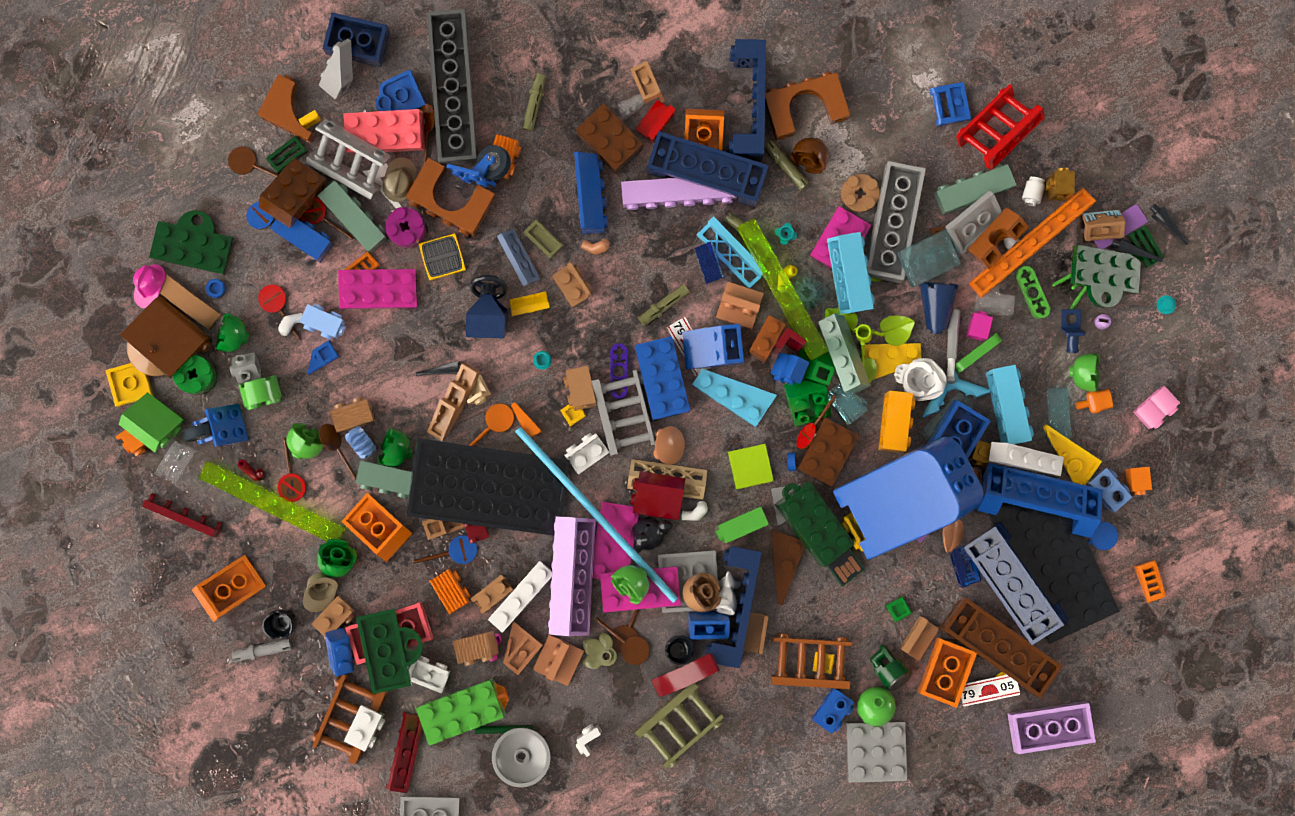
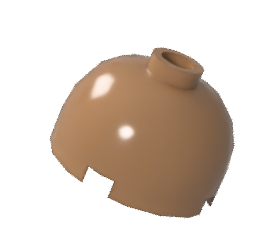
M701 572L693 575L686 581L683 587V598L687 606L697 612L711 611L720 604L721 596L719 597V590L721 588L717 579L712 574Z

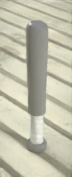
M956 308L952 309L948 322V384L956 383L954 372L955 360H957L961 315L960 310Z

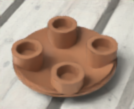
M673 426L659 429L656 432L654 457L667 465L677 463L685 450L683 434Z

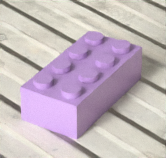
M1085 701L1007 713L1013 750L1017 754L1096 742L1090 705Z

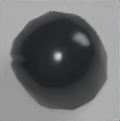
M281 609L274 610L263 619L262 628L270 639H284L294 630L295 622L292 615L287 611Z
M675 635L665 645V656L671 663L676 665L685 664L693 657L695 645L690 638L683 635Z

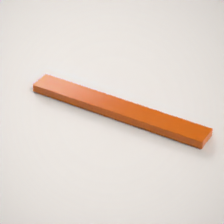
M1084 188L1079 190L1005 252L990 269L986 268L969 282V286L982 299L1094 205L1096 200Z

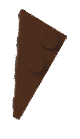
M771 529L777 603L783 605L805 546L799 539Z

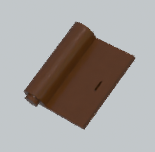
M163 296L155 298L120 334L124 340L170 379L196 351L199 353L207 352L212 347V338Z

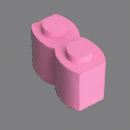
M1161 386L1140 404L1133 413L1148 429L1153 427L1156 429L1164 423L1162 419L1167 414L1171 416L1178 410L1177 406L1180 402L1165 386Z

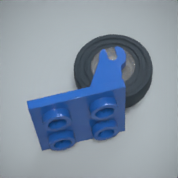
M490 145L479 153L476 166L472 170L447 164L446 167L453 171L452 175L460 177L466 183L471 184L474 181L477 182V185L487 188L488 185L496 187V183L493 181L501 179L508 173L511 166V158L502 147Z
M239 403L205 409L207 417L192 422L193 427L183 431L185 442L197 441L198 445L213 441L215 447L249 440Z

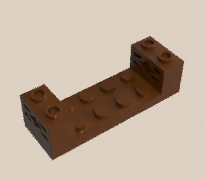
M966 597L959 598L939 627L950 637L960 641L1019 683L1018 685L1040 699L1063 667Z

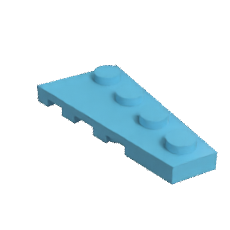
M705 369L701 370L692 386L754 427L758 425L777 396L776 394Z

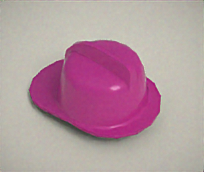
M155 264L150 266L144 265L135 272L133 277L135 285L134 300L139 307L146 308L159 296L165 280L163 267Z

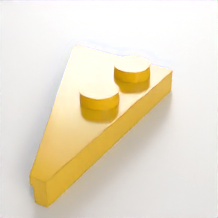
M1045 424L1043 430L1057 455L1064 457L1063 465L1072 482L1086 485L1102 461Z

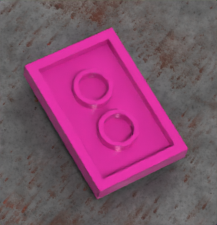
M839 206L810 256L832 269L827 239L860 232L864 238L872 225Z

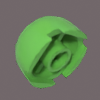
M1083 354L1075 360L1074 366H1070L1069 377H1073L1077 388L1083 391L1097 392L1100 371H1098V365H1100L1099 354Z
M294 423L287 434L286 443L295 458L311 459L318 456L324 446L319 439V431L314 428L310 431L306 429L307 425L302 423Z
M632 565L620 567L610 577L613 578L611 582L615 589L623 597L625 595L629 596L630 599L628 601L631 603L639 604L648 593L649 581L646 577L647 573L641 567L637 568Z
M882 687L866 689L859 696L857 702L858 715L863 719V722L873 727L883 726L894 717L896 711L893 695Z

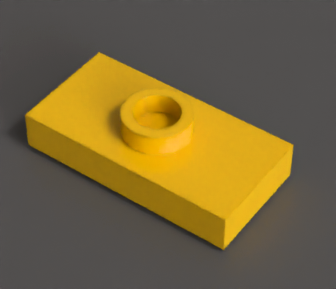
M546 291L509 300L512 316L550 308Z

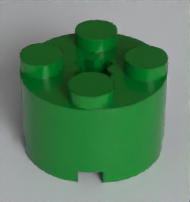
M193 355L173 375V381L182 391L193 395H201L214 387L217 381V373L211 361L201 356ZM194 372H196V374H198V377H197V378H195L194 376H192Z

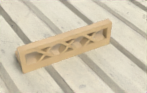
M631 459L627 489H633L634 478H639V471H634V466L642 467L644 472L655 473L653 472L655 470H662L664 472L662 475L674 476L673 473L677 472L683 475L680 478H686L683 497L703 500L707 470ZM692 476H703L702 481L694 480Z

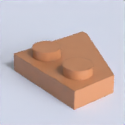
M514 621L503 663L519 675L543 644Z

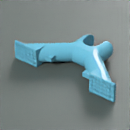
M955 370L954 377L956 378V383H946L944 392L939 397L930 400L922 417L938 413L939 407L945 404L943 400L947 392L951 390L962 391L965 393V396L973 395V398L988 394L992 390L959 379Z

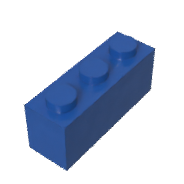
M276 219L270 227L272 231L320 263L333 245L329 241L331 237L322 231L320 233L314 231L315 226L306 220L304 223L297 220L289 228Z

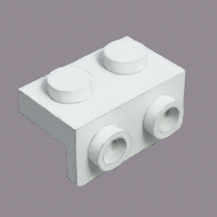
M421 656L410 666L411 682L443 693L451 671L447 670L448 666L438 662L436 665L429 663L430 659Z
M361 705L344 742L363 751L368 750L369 747L372 748L377 737H374L377 729L381 730L384 725V713H378Z
M593 724L588 725L582 729V734L577 737L576 747L581 755L585 754L588 757L591 750L587 743L601 735L602 730L598 724L595 726Z

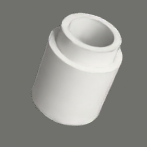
M1038 177L1029 178L1022 196V200L1025 201L1026 205L1036 206V204L1041 203L1045 189V180Z

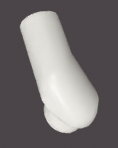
M302 313L285 316L279 325L280 334L283 336L289 335L293 325L301 323Z
M699 501L693 511H682V520H700L708 511L707 503Z

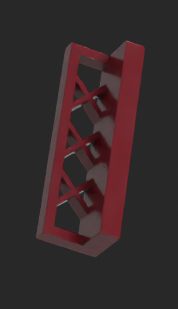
M787 327L774 345L772 352L777 355L783 346L786 345L798 353L807 340Z

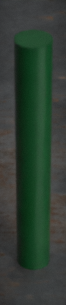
M533 725L480 726L475 728V734L506 733L515 728L533 730Z

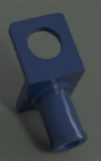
M1062 309L1061 332L1067 336L1066 352L1068 353L1079 352V336H1085L1086 333L1080 328V309ZM1071 313L1075 314L1076 321L1073 324H1068L1066 316Z

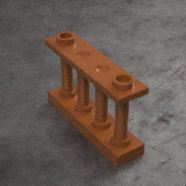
M778 633V637H773V641L779 642L778 672H776V676L771 675V684L850 689V681L846 680V676H844L845 646H852V642L847 641V637H836V640L789 638V634ZM787 642L799 643L798 666L795 677L787 676V673H785ZM806 643L818 644L817 674H815L814 678H808L807 674H805ZM826 645H837L836 676H834V679H826V675H824Z
M347 673L338 676L335 687L337 689L319 731L316 730L314 732L312 747L317 748L320 743H324L347 753V756L350 757L348 762L356 765L363 750L324 735L328 724L346 732L351 727L350 724L332 717L336 706L354 714H357L360 708L339 699L343 688L371 699L370 701L373 704L370 709L378 713L388 691L372 694V691L347 681L349 677Z

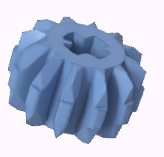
M361 427L352 428L345 435V439L361 459L370 457L376 451L375 444Z

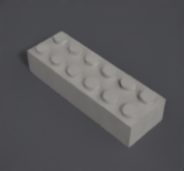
M891 161L886 163L867 255L868 266L866 268L871 278L900 284L904 281L926 168Z

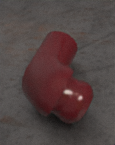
M241 459L237 464L254 481H260L265 476L261 468L255 470L244 459Z

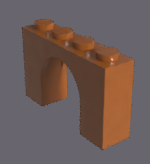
M826 72L816 79L809 77L802 80V83L795 84V82L784 85L785 88L778 90L777 88H771L766 91L765 107L776 141L794 136L796 131L790 115L789 105L794 98L802 94L814 95L822 101L830 125L849 119L850 113L837 72L833 74Z
M427 158L406 195V199L409 201L408 204L417 210L419 207L426 210L425 214L434 219L436 216L441 218L442 223L450 228L454 225L459 228L458 232L467 237L469 234L475 236L496 199L495 194L477 185L470 200L463 208L456 211L442 209L436 203L435 192L447 170L445 166Z

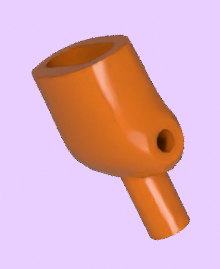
M1109 388L1097 392H1088L1087 400L1075 403L1077 410L1089 408L1091 413L1113 408Z

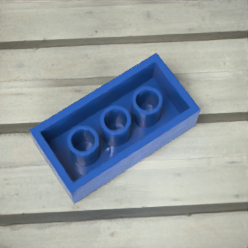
M672 336L635 345L652 420L656 421L689 413L690 407Z
M953 400L928 443L941 437L952 438L958 442L968 459L991 420L960 401Z

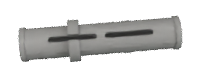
M290 638L262 645H249L247 648L232 650V659L235 663L246 659L255 660L260 656L292 650V643Z

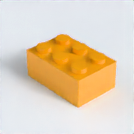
M888 391L884 394L879 451L903 453L906 452L907 448H910L911 437H908V432L913 426V418L910 417L911 410H914L915 398H912L913 393Z

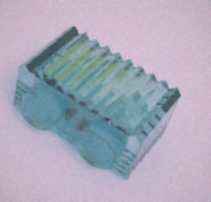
M841 383L828 392L829 401L834 394L837 395L832 405L848 425L868 411L866 408L868 404L862 396L858 398L854 393L844 392Z

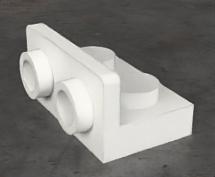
M589 433L582 438L583 443L578 446L574 444L566 450L567 454L565 457L570 460V464L578 475L610 453L596 433L594 435Z

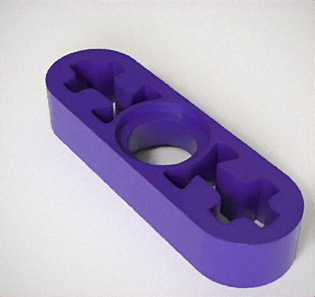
M620 343L613 345L610 350V383L613 382V379L623 380L628 378V351L626 346ZM618 347L625 351L624 354H621V361L625 360V364L620 362L613 364V360L617 361V354H614V351H617ZM617 366H621L625 370L624 375L621 377H617L613 373L614 368ZM628 386L622 388L625 391L621 392L620 396H617V393L613 390L610 391L611 395L615 399H623L628 393Z

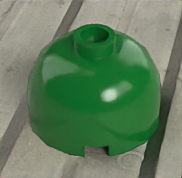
M225 313L222 319L224 324L219 329L216 350L230 353L238 350L242 343H247L249 333L246 332L243 320L235 315Z
M391 427V430L387 431L380 448L383 454L378 455V464L396 467L401 465L405 459L410 458L412 448H410L408 436L404 432Z
M341 539L327 540L326 543L320 545L318 550L317 564L319 569L325 575L333 578L347 575L353 569L357 558L354 547L352 549L348 546V542Z

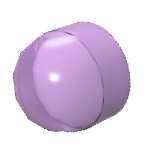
M1100 314L1095 318V326L1098 329L1104 330L1111 325V318L1106 314ZM1099 319L1108 320V323L1099 322Z

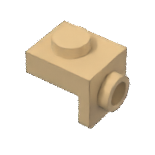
M479 375L469 396L470 399L467 400L468 404L480 405L491 395L481 375Z

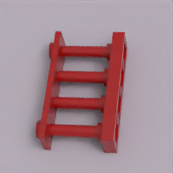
M1011 84L1001 89L998 95L965 128H961L956 135L960 147H963L968 142L985 155L983 157L984 162L990 170L994 169L1045 119L1044 110L1041 106L1037 104L1033 109H1029L1014 98L1015 95ZM1009 103L1024 114L1025 117L1020 122H1015L1000 111V109ZM995 116L1009 126L1011 130L1006 135H1001L989 126L987 122ZM982 129L998 141V143L989 149L973 136Z

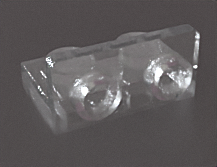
M174 441L154 474L177 484L196 451L182 442Z

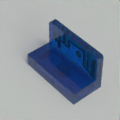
M710 241L695 247L694 249L706 284L725 278L714 243Z
M965 546L955 548L949 552L960 588L981 582L979 569L964 549Z

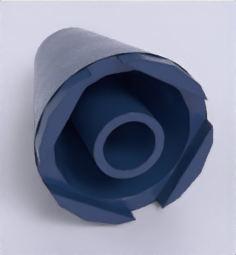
M920 283L919 287L926 328L932 334H942V331L946 330L958 291V284Z

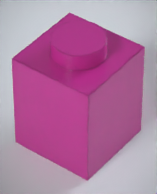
M983 311L973 313L970 317L966 337L983 342L988 340L993 317L988 316V313Z

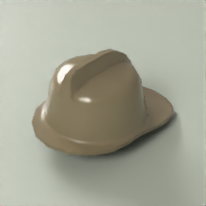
M399 157L390 162L383 180V192L393 202L406 200V195L416 179L417 170L411 160Z
M321 570L319 573L310 576L307 581L303 605L310 612L325 610L334 600L338 587L337 582L330 576L322 573Z

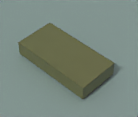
M537 219L523 232L550 260L564 247Z

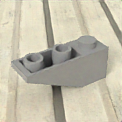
M350 39L335 44L332 49L334 52L326 62L327 67L320 76L319 86L335 100L347 93L353 81Z

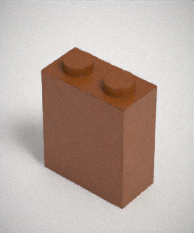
M768 315L748 354L765 363L786 324Z

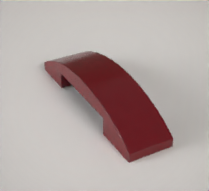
M709 653L675 670L651 679V682L658 696L662 697L720 671L712 653Z

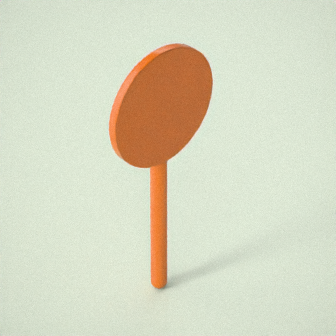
M505 404L492 405L485 415L488 427L469 446H474L489 430L495 432L508 430L514 422L512 410Z

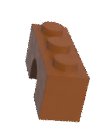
M1006 207L967 250L978 262L990 269L1002 256L997 249L999 242L1005 238H1012L1016 241L1029 226L1021 216Z

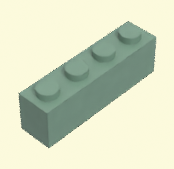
M998 164L991 171L985 173L982 170L973 174V178L967 179L963 177L956 180V184L952 186L945 184L938 187V191L934 196L942 216L972 205L988 191L998 195L1013 189L1016 183L1009 165L1002 166V164Z
M334 180L317 196L362 246L372 254L388 240L384 236L386 231L380 224L376 227L372 222L374 218L367 210L363 212L359 208L361 203L355 197L350 198L347 195L349 190L342 183L338 185Z
M833 314L819 321L818 323L844 392L855 394L871 386L845 316Z
M360 461L356 483L361 484L360 488L371 490L372 487L379 488V493L390 495V492L393 491L398 493L397 497L408 499L412 472Z

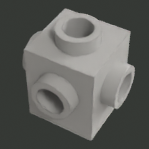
M255 352L232 357L230 372L232 377H236L238 384L261 378V366Z

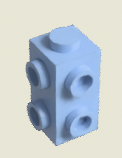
M315 303L313 306L307 304L300 319V322L304 324V329L313 333L316 329L322 332L321 336L329 340L332 337L338 339L339 335L342 336L344 334L346 326L344 325L345 321L341 319L342 315L333 311L330 314L324 312V307Z

